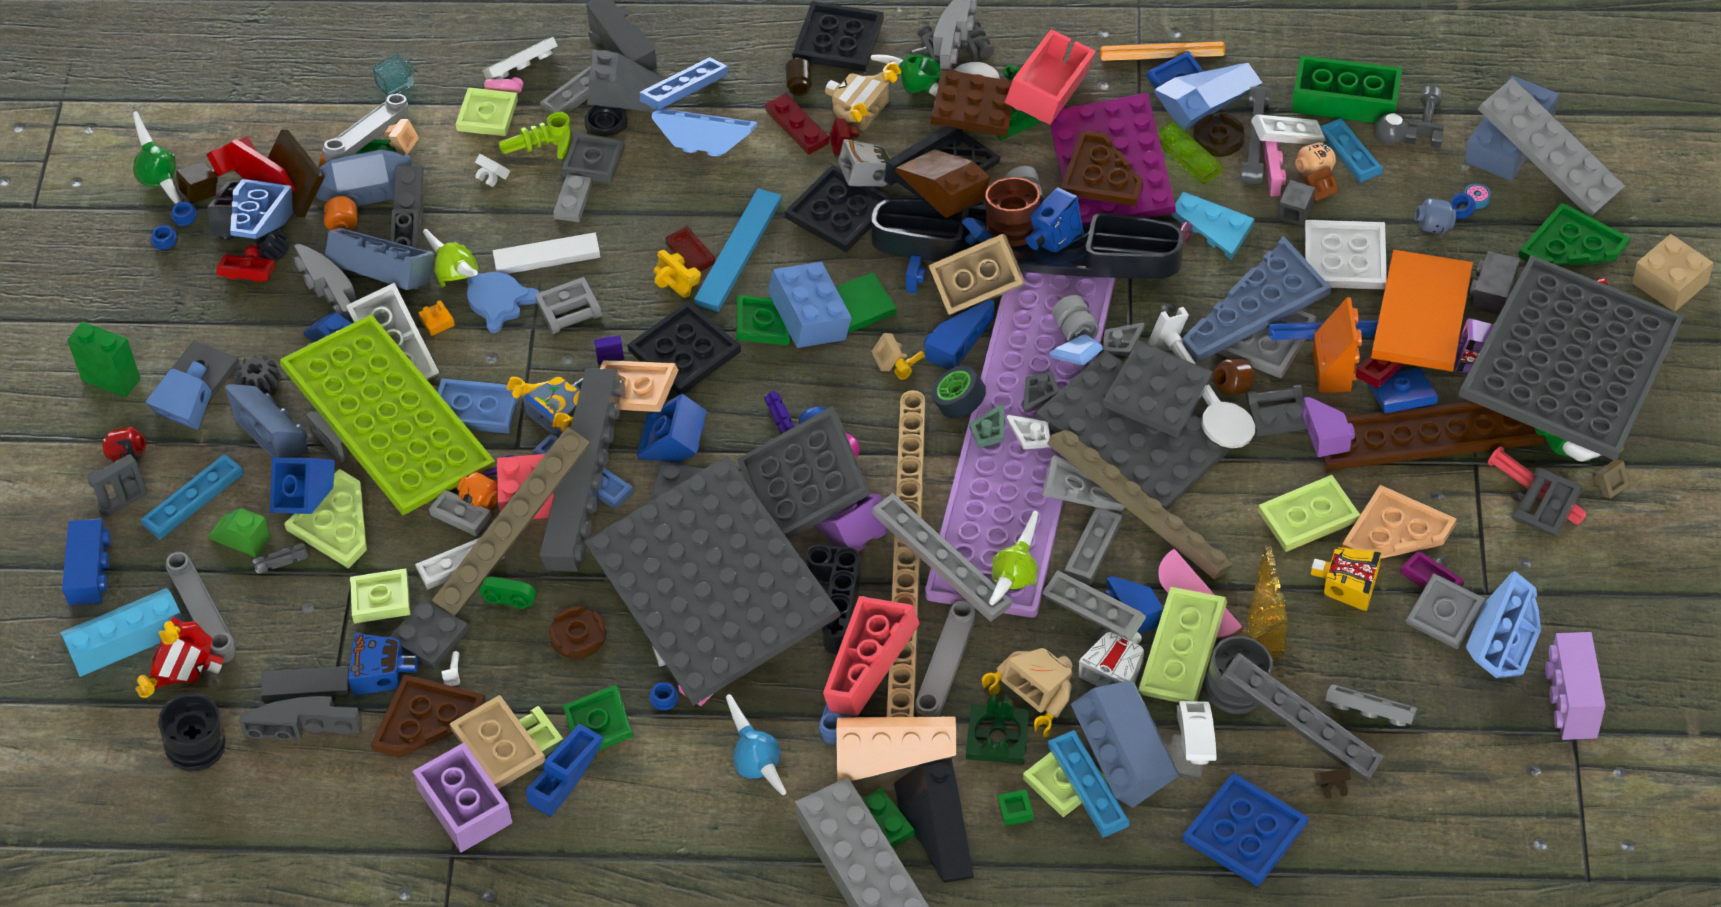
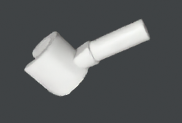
M457 651L452 653L450 669L442 671L445 685L456 686L460 684L458 674L459 652Z

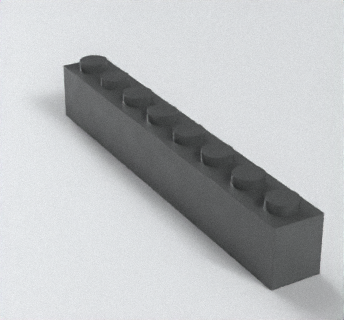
M585 369L571 429L590 442V446L555 490L539 555L546 570L579 572L581 561L585 560L586 547L584 541L591 535L592 514L597 510L596 497L598 489H601L603 485L602 472L609 460L608 447L609 443H612L614 439L613 426L615 419H618L620 414V397H623L625 393V382L621 380L617 369Z

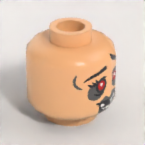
M1315 143L1299 150L1295 165L1297 170L1305 177L1329 167L1332 171L1336 158L1333 150L1326 144Z

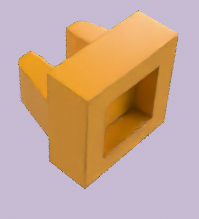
M441 300L437 301L436 305L429 308L426 306L422 311L418 312L421 322L431 336L455 326L453 317Z

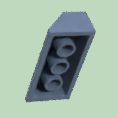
M1133 681L1095 687L1071 703L1116 799L1133 808L1180 776Z

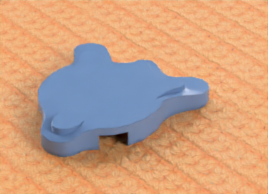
M502 272L478 273L476 276L467 278V297L470 308L486 320L487 329L491 333L499 332L505 321L519 318L521 312L518 306L536 304L535 294L540 293L537 289L521 286L513 277Z

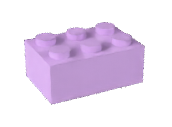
M1592 632L1556 633L1554 645L1549 646L1550 662L1545 663L1546 678L1551 679L1552 682L1549 690L1551 704H1556L1557 710L1554 711L1555 728H1560L1562 740L1598 738L1605 710V701Z
M465 743L458 745L413 771L418 791L460 852L467 850L512 824L508 803Z

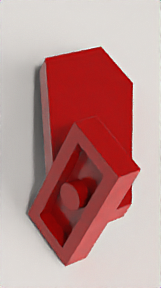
M249 136L231 141L227 145L206 154L218 177L235 171L243 179L292 186V192L296 190L286 170L258 153Z

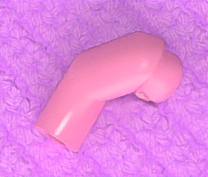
M514 77L511 80L486 79L484 87L487 90L515 92L517 94L522 91L524 85L523 81L518 77Z

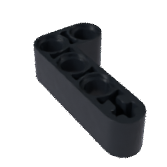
M815 545L809 548L806 553L807 567L818 582L830 583L828 596L841 615L822 627L823 644L826 651L838 654L856 605L861 575L859 553L850 547Z

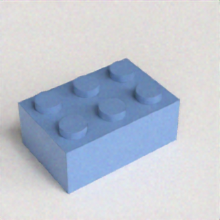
M822 262L773 269L768 293L797 348L846 340L852 317Z

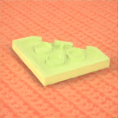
M339 469L334 474L333 489L312 514H293L284 524L288 532L348 569L367 550L363 496L360 481Z

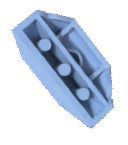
M664 108L652 113L653 121L674 147H680L682 151L689 153L700 150L707 151V154L710 156H721L757 128V122Z
M1516 571L1512 572L1484 603L1466 645L1474 661L1495 678L1523 675L1541 632L1539 609L1535 599L1537 597L1536 587Z

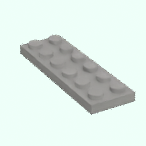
M1513 78L1485 100L1478 108L1493 125L1589 217L1595 215L1625 187L1619 179Z

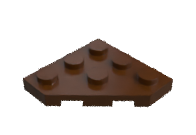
M1082 130L1060 189L1079 198L1137 206L1144 187L1143 179L1132 170L1128 160L1120 150L1117 151L1107 134Z
M404 674L371 743L372 750L400 758L454 734L450 723L485 704V695Z

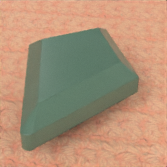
M999 405L969 424L978 448L1004 441V405Z

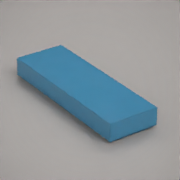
M1342 118L1320 126L1326 139L1325 142L1359 183L1382 174V166Z

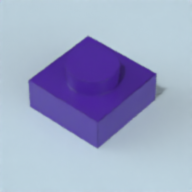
M621 335L594 339L598 364H602L603 360H624Z

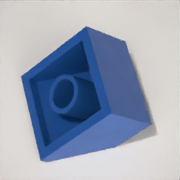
M680 394L666 402L661 412H649L646 417L637 457L679 463L688 457H693L699 449V439L705 426L704 419L707 410L684 394Z
M272 458L269 513L312 514L333 489L335 460Z

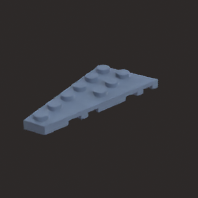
M1283 236L1278 242V246L1272 252L1269 251L1264 256L1263 261L1257 267H1253L1228 292V296L1222 302L1219 301L1213 307V311L1206 318H1202L1183 337V345L1197 362H1200L1330 295L1331 286Z

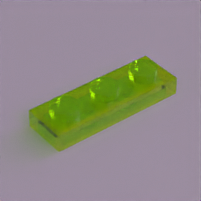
M1174 122L1157 131L1161 148L1202 184L1223 173V165Z

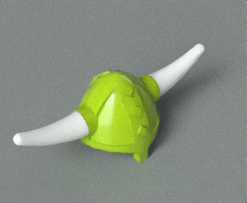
M427 229L423 230L425 237L437 254L434 272L442 288L446 286L444 281L464 279L478 274L477 262L472 252L466 246L456 242L444 245Z
M1033 511L1016 544L999 551L993 557L991 575L996 588L989 600L990 605H994L999 601L1008 589L1024 588L1030 584L1036 585L1038 567L1036 560L1029 553L1037 523V511Z

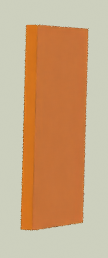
M1393 250L1371 358L1453 372L1473 262Z

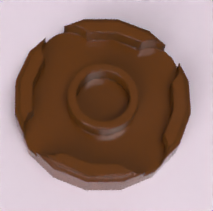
M582 606L566 608L559 612L553 618L554 621L548 630L551 645L556 652L565 657L575 659L588 657L597 652L604 644L606 637L604 619L595 610H586Z

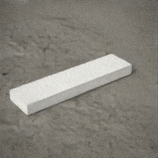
M595 232L493 250L496 272L510 274L600 258V251Z

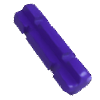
M770 391L769 394L765 395V403L767 407L769 406V411L776 425H778L780 434L794 428L795 425L791 422V417L784 403H782L780 394Z

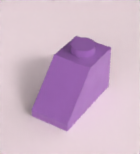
M1305 397L1302 416L1317 457L1349 452L1351 440L1355 438L1352 423L1347 422L1345 414L1311 397Z

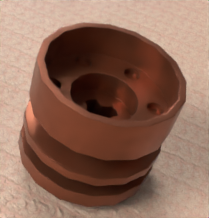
M1015 177L997 180L986 190V223L992 238L1001 234L1006 235L1010 247L1027 244L1026 237L1033 232L1031 215L1040 206V189L1030 180Z

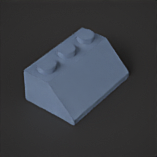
M235 384L225 386L234 420L272 458H297L308 450L306 442L308 436L304 428L300 424L295 425L288 412L276 406L270 394H264L256 386Z

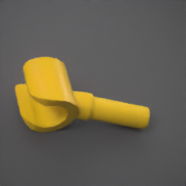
M920 351L906 361L903 358H899L896 360L894 373L900 380L907 379L912 374L911 366L922 359L925 354Z

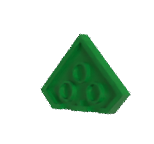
M1562 202L1519 251L1518 257L1528 262L1532 255L1560 267L1616 261L1629 246L1631 238Z

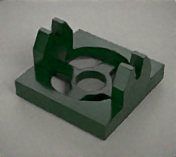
M996 695L991 696L987 700V706L971 705L966 760L1024 764L1030 709L1014 708V702L1008 696H1005L1003 701H998ZM989 717L995 718L994 726H991L988 730L977 729L983 720ZM1004 719H1010L1015 722L1019 732H1009L1004 727ZM999 730L1004 732L1006 738L1004 740L1000 739L999 742H995L989 737L993 731ZM977 739L986 740V741H984V742L982 743V745H980L979 742L977 741ZM1008 742H1017L1011 748H1009V745L1007 744Z

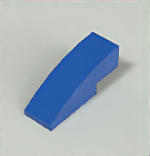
M579 724L544 761V770L526 789L527 803L551 817L587 770L603 742V737Z

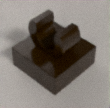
M1349 768L1314 773L1316 785L1325 784L1323 795L1326 799L1332 798L1330 790L1334 785L1340 789L1341 796H1347L1348 789L1342 781L1351 780Z

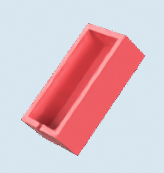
M1051 29L1013 78L1005 103L1035 117L1039 121L1051 125L1088 74L1096 51L1075 41L1066 63L1063 60L1071 38Z

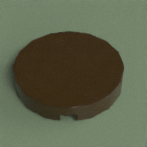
M1210 114L1200 119L1194 126L1193 140L1196 147L1205 154L1217 157L1229 156L1239 151L1244 144V127L1239 120L1228 114H1220V116Z

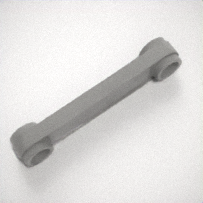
M401 94L389 95L383 104L339 136L327 140L323 147L325 163L332 159L352 156L386 131L390 125H394L400 119H406L408 114L406 97Z
M183 552L172 553L166 560L168 575L192 621L197 622L211 636L210 654L224 658L223 663L231 661L236 651L233 638L193 563Z
M960 600L955 602L949 611L915 701L916 717H939L941 715L975 623V610L968 601Z

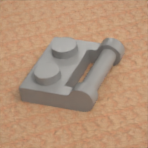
M584 277L535 294L536 302L552 335L560 332V329L586 319L602 317L600 306ZM584 305H588V308L577 311L575 313L566 315L558 319L555 318V316L582 307Z

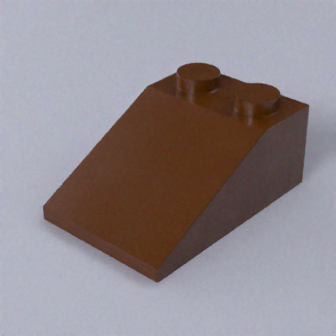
M932 150L895 169L899 176L945 218L985 200L990 176L975 162L938 150Z

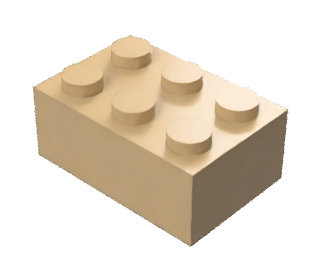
M1003 234L928 265L947 312L951 316L1026 285L1008 239Z

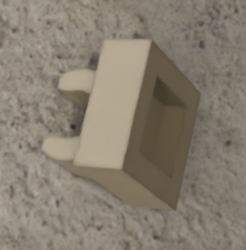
M1618 459L1617 461L1613 460L1608 465H1604L1602 469L1592 474L1595 485L1600 486L1602 496L1610 499L1630 485L1624 461Z

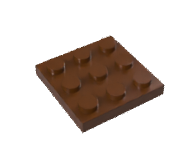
M942 69L931 124L1007 137L1012 106L1005 103L1012 81Z

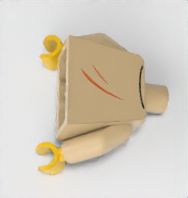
M1043 648L1030 652L1015 651L996 668L998 671L995 674L987 673L982 677L983 688L992 684L988 689L991 696L996 695L1001 690L999 682L1001 680L1040 713L1046 711L1045 716H1039L1034 721L1035 732L1040 725L1048 726L1043 733V737L1046 738L1052 732L1051 721L1054 717L1058 718L1069 701L1072 689L1070 683L1072 662L1066 656L1056 658Z

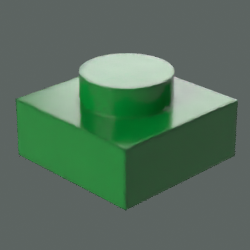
M1026 789L997 795V802L1004 826L1033 821V811Z

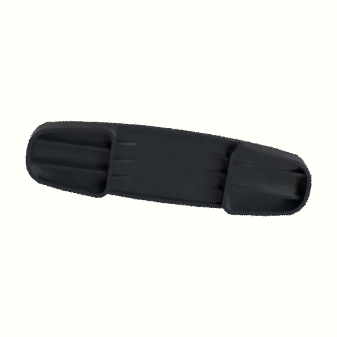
M920 198L887 199L878 203L872 214V245L883 253L908 258L911 255L921 256V260L938 262L980 244L981 242L977 240L971 246L965 241L964 238L970 231L962 221L965 218H974L982 221L987 228L986 215L969 214L968 207L945 218L932 205L927 204ZM1098 213L1093 216L1091 225L1082 224L1084 235L1058 252H1052L1041 246L1034 250L1028 244L1011 246L1021 272L1104 278L1163 279L1178 273L1181 268L1184 236L1177 226L1168 222L1112 213Z

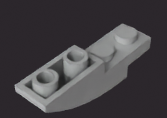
M953 0L940 17L933 35L934 56H940V73L942 69L951 70L952 64H957L958 49L955 48L960 47L961 40L967 41L969 30L973 31L974 16L972 14L977 12V0Z
M301 244L295 245L297 256L293 258L299 272L304 271L303 278L308 289L313 288L318 297L324 295L328 303L333 302L334 306L332 308L334 313L337 312L349 322L354 323L346 305L355 302L356 296L353 285L346 275L331 260L319 252Z

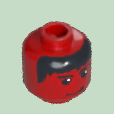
M134 427L113 429L103 439L104 455L113 463L129 454L138 461L142 456L143 450L146 449L144 436L139 434Z

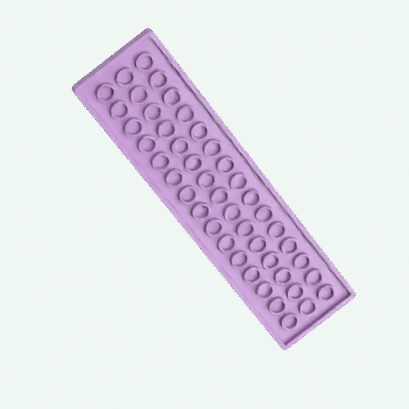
M1021 272L1026 285L1001 297L981 374V380L986 386V395L979 407L971 413L969 424L1002 404L1004 405V441L978 448L968 424L940 536L993 582L991 575L993 557L999 551L1015 545L1022 535L1033 511L1038 512L1037 523L1029 553L1036 560L1038 567L1037 583L1035 586L1030 584L1024 588L1008 589L1005 594L1012 600V604L1004 612L1005 614L1034 618L1038 614L1064 500L1043 496L1042 490L1048 464L1052 456L1055 455L1066 460L1052 447L1023 449L1007 422V415L1035 419L1036 412L1043 406L1041 405L1024 413L1025 379L1027 376L1052 371L1060 391L1098 357V354L1095 355L1094 359L1085 365L1051 358L1050 351L1067 343L1065 336L1052 316V309L1064 297L1070 295L1081 296L1089 309V314L1093 315L1099 325V332L1094 340L1101 344L1116 278ZM1049 429L1050 437L1051 435L1056 434ZM931 568L925 589L928 601L950 605L960 600L967 601Z

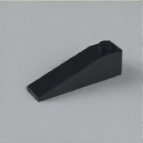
M952 758L920 764L894 783L899 811L913 827L916 839H919L927 852V857L944 883L974 878Z

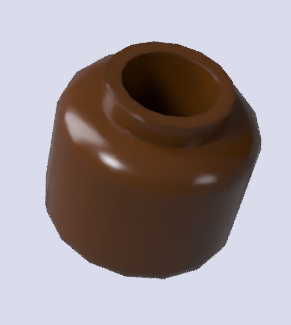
M1225 359L1217 365L1213 373V380L1218 390L1224 394H1243L1252 387L1254 371L1251 364L1244 359Z

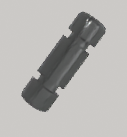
M304 543L293 545V549L287 547L268 553V557L265 558L263 555L253 559V565L257 574L264 573L270 567L273 570L292 564L295 559L298 561L307 559V548Z

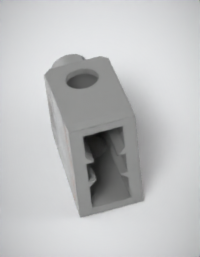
M844 139L838 163L848 185L879 187L887 185L884 181L886 161L890 158L886 149L878 145Z

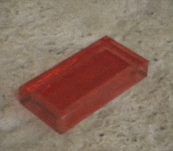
M688 226L665 237L666 244L675 254L678 253L684 258V265L688 269L695 267L701 272L713 266L716 262L712 253Z

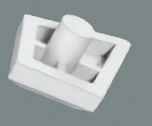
M1007 415V422L1023 449L1050 447L1047 444L1050 434L1046 421Z

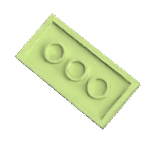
M1170 587L1138 689L1140 695L1178 703L1179 701L1197 702L1227 605L1226 597Z

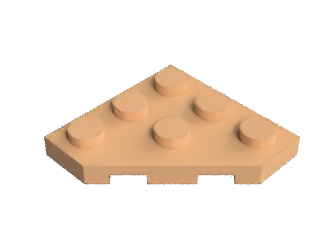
M1380 485L1342 543V548L1382 552V559L1444 545L1454 529L1457 519Z

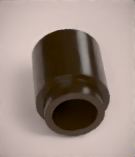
M794 58L788 61L785 66L786 84L791 94L803 96L809 92L812 86L811 67L807 60Z

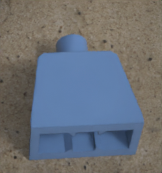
M193 361L186 373L176 369L169 370L145 403L154 413L198 430L211 396V389L201 380L207 368Z

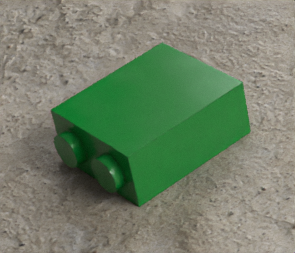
M82 321L67 339L81 381L126 398L141 379L126 337Z

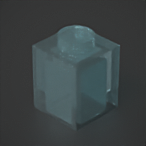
M398 53L372 67L375 83L387 97L392 94H398L414 85L413 66Z

